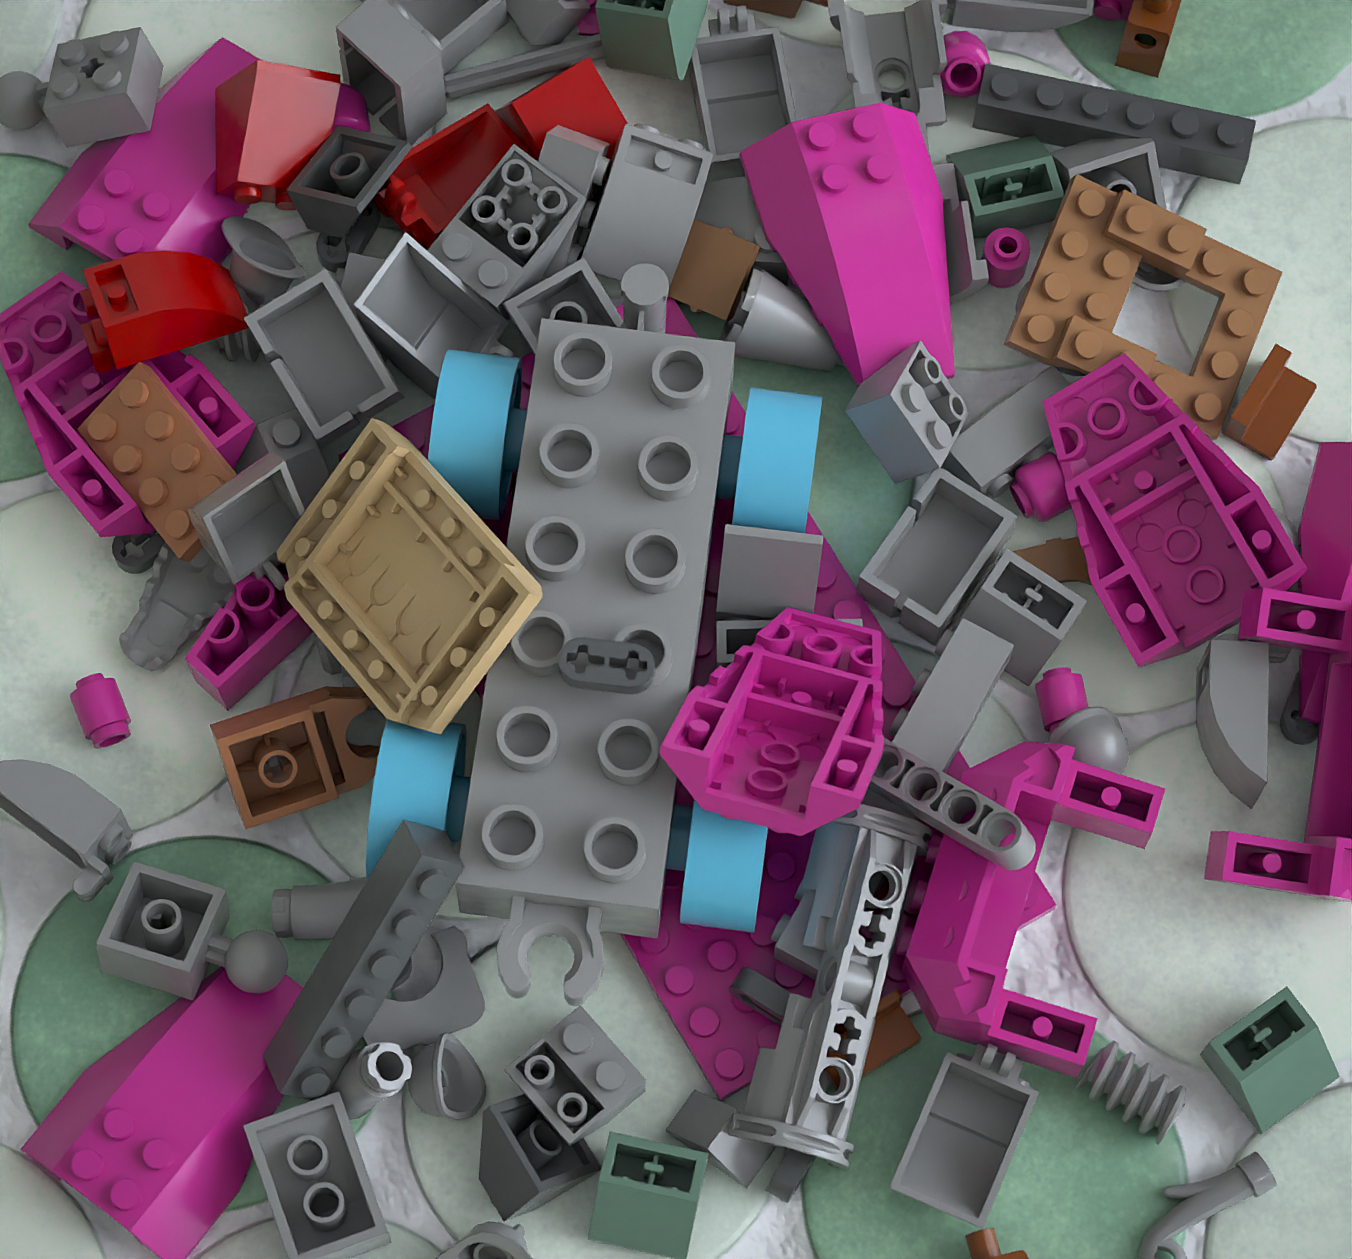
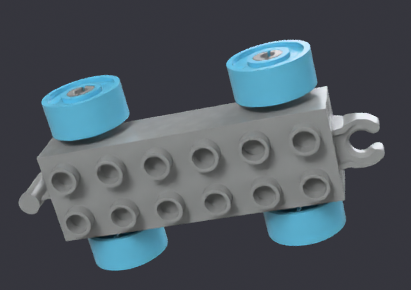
M649 263L630 267L623 275L621 280L623 323L620 328L541 318L528 409L520 408L522 359L516 357L448 349L443 360L436 393L428 461L478 517L482 519L502 520L507 504L512 472L518 473L506 547L541 585L543 597L487 671L471 777L464 776L467 745L465 724L449 722L441 734H437L387 719L380 744L371 797L366 847V877L368 880L403 820L446 831L454 848L455 842H461L459 857L465 867L455 882L460 913L509 919L503 927L497 945L498 973L507 993L516 999L526 996L530 988L531 970L527 964V954L530 947L543 937L555 936L566 941L574 952V963L564 978V998L569 1005H582L597 989L604 970L601 931L658 938L667 869L685 871L680 923L752 933L755 931L768 827L740 819H727L718 813L703 810L695 800L694 806L676 804L679 778L660 755V749L678 712L692 689L717 498L735 500L732 525L805 533L822 396L750 387L743 436L727 435L736 342L665 334L666 300L669 294V281L663 270ZM585 637L636 643L644 646L651 652L655 662V676L647 690L639 694L579 689L570 686L561 677L558 656L561 648L574 638ZM584 652L578 653L576 660H568V663L574 664L575 672L579 674L585 673V669L589 665L604 667L603 664L589 662L588 654ZM630 658L627 666L624 667L610 665L611 668L625 670L627 679H636L637 672L646 671V669L639 668L638 659Z

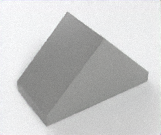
M694 1090L666 1128V1132L690 1149L708 1153V1162L747 1189L776 1147L728 1135L733 1114L742 1113L737 1108Z

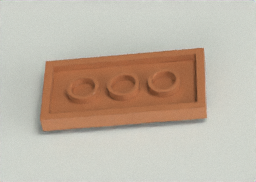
M138 362L77 430L123 489L138 505L139 509L175 555L181 560L190 562L202 550L203 545L189 518L188 509L237 474L151 367Z

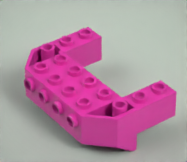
M1264 587L1244 591L1238 639L1268 642L1271 645L1330 654L1304 843L1231 831H1211L1204 879L1352 902V603Z
M1024 741L963 771L960 782L1013 812L1022 821L1036 843V852L1033 859L1023 868L1007 870L946 834L943 837L933 834L925 863L932 864L934 867L929 882L923 880L918 882L910 908L919 910V915L914 928L904 926L896 954L905 956L901 972L935 1033L975 1046L979 1044L987 1048L988 1044H992L998 1047L997 1052L1006 1055L1008 1051L1017 1055L1016 1059L1077 1078L1084 1067L1098 1018L1003 989L1008 972L1006 966L1051 820L1145 849L1153 833L1165 788L1073 760L1075 747L1064 744ZM976 811L966 813L961 818L960 824L970 821ZM1016 833L1005 836L1001 840L999 847L1009 845L1014 840Z

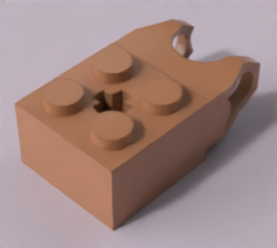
M325 686L210 724L224 771L245 829L337 799L339 794L360 788L375 776L380 746H358L346 740V731L354 717L362 714L369 706L374 704L360 686ZM279 755V764L275 767H269L268 759Z

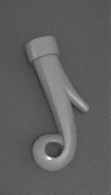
M1255 1151L1235 1163L1236 1167L1218 1176L1195 1183L1163 1188V1196L1167 1198H1185V1200L1173 1207L1150 1228L1144 1236L1139 1249L1140 1259H1155L1158 1250L1169 1252L1174 1259H1187L1183 1248L1171 1238L1251 1196L1258 1198L1276 1187V1180L1263 1158Z

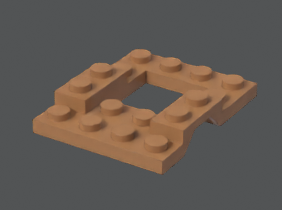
M1076 174L1069 182L1004 345L1046 365L1076 370L1086 375L1125 353L1213 441L1219 436L1283 272L1206 236V228L1129 191L1123 190L1118 194ZM1140 261L1219 297L1189 375L1155 360L1156 353L1112 333Z

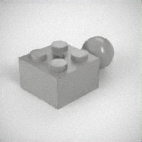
M141 27L113 31L108 34L60 43L57 45L49 82L42 83L34 75L22 71L10 72L0 77V123L13 130H26L39 124L46 115L66 147L150 131L164 65Z
M135 861L129 870L96 942L101 972L190 1000H194L210 963L225 967L231 982L242 991L257 994L272 990L283 980L288 968V955L285 946L279 938L267 931L250 930L240 934L235 939L222 936L230 918L226 889Z

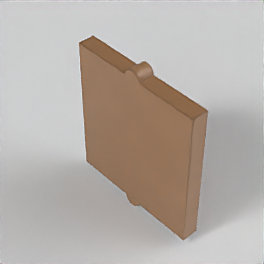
M694 219L669 287L668 296L690 305L692 312L701 313L704 311L730 322L761 246L733 235V230L728 227L718 229Z

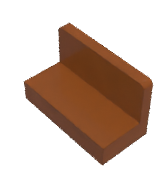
M1278 344L1274 345L1231 415L1223 433L1225 436L1268 460L1275 458L1317 388L1314 382L1286 367L1292 352Z
M898 989L879 1000L874 1017L876 1021L862 1078L921 1042V1036L900 1006L903 997ZM844 1023L834 1027V1033L839 1034L840 1039L847 1038V1029L844 1027ZM827 1051L826 1057H836L844 1060L846 1058V1055L836 1054L837 1051ZM830 1065L825 1067L823 1072L837 1091L841 1082L840 1074L836 1068Z

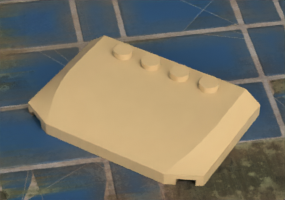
M371 418L276 551L278 561L286 563L289 580L284 584V590L287 600L388 720L441 734L543 597L541 585L412 442L387 423L375 418Z

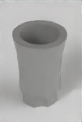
M367 877L345 882L293 886L292 889L274 890L271 915L273 932H275L276 937H294L295 940H332L365 885Z
M392 1042L373 1043L354 1050L328 1095L339 1091L349 1120L360 1118L366 1115L377 1103L396 1094L402 1088L405 1080H408L411 1076L412 1065L410 1057H407L402 1052L400 1045Z

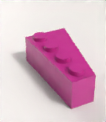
M280 564L276 569L287 582L289 580L288 572ZM251 573L234 585L235 592L225 607L218 609L185 657L195 681L227 711L314 632L289 603L285 590L279 591L266 575L257 580L253 573Z

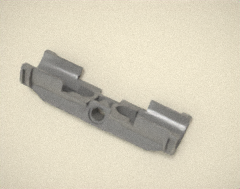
M827 0L830 22L835 29L841 32L846 73L849 81L852 83L855 108L877 103L892 106V103L900 101L899 109L915 113L930 157L927 127L941 126L947 122L940 73L947 65L940 18L947 8V0H919L905 7L904 11L872 15H864V12L850 8L845 4L844 0ZM895 70L903 75L905 82L898 88H887L881 84L879 76L885 71ZM945 163L932 166L943 196L951 304L980 291L987 284L989 275L986 259L977 260L969 205L968 201H961L959 204L954 164Z
M860 804L858 809L816 829L801 889L806 891H816L802 945L823 952L812 998L796 994L789 995L776 1049L760 1047L743 1114H733L728 1135L743 1140L792 1149L828 1161V1165L849 1169L850 1161H848L849 1154L854 1151V1145L846 1142V1137L876 1021L874 1017L885 975L888 972L917 855L921 857L927 855L929 850L927 843L932 839L933 831L928 826L888 810ZM877 871L882 872L889 881V892L882 900L875 899L869 891L870 877ZM864 906L872 909L882 908L883 911L882 914L872 915L873 911H863ZM860 926H868L869 931L873 933L871 942H865V938L858 935ZM844 1023V1027L847 1029L846 1039H840V1035L834 1033L835 1024ZM827 1051H837L836 1054L846 1055V1058L844 1060L836 1057H826ZM831 1065L839 1072L841 1082L838 1090L828 1095L821 1089L819 1077L822 1070Z

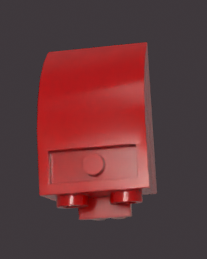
M487 103L411 148L374 196V200L380 212L387 218L391 217L400 227L403 235L406 232L423 248L428 250L513 144L537 162L538 160Z
M161 250L135 253L83 269L88 288L81 290L80 295L88 318L97 316V318L80 326L95 370L99 373L110 371L113 367V361L118 370L138 362L153 359L249 328L244 320V317L248 314L229 269L209 258L190 252Z

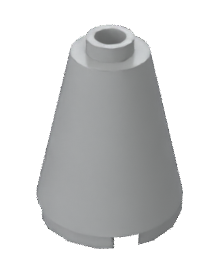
M752 266L730 322L725 321L720 336L721 341L736 342L735 357L831 372L835 365L841 367L844 365L834 350V342L825 327L820 326L813 316L810 303L764 269Z

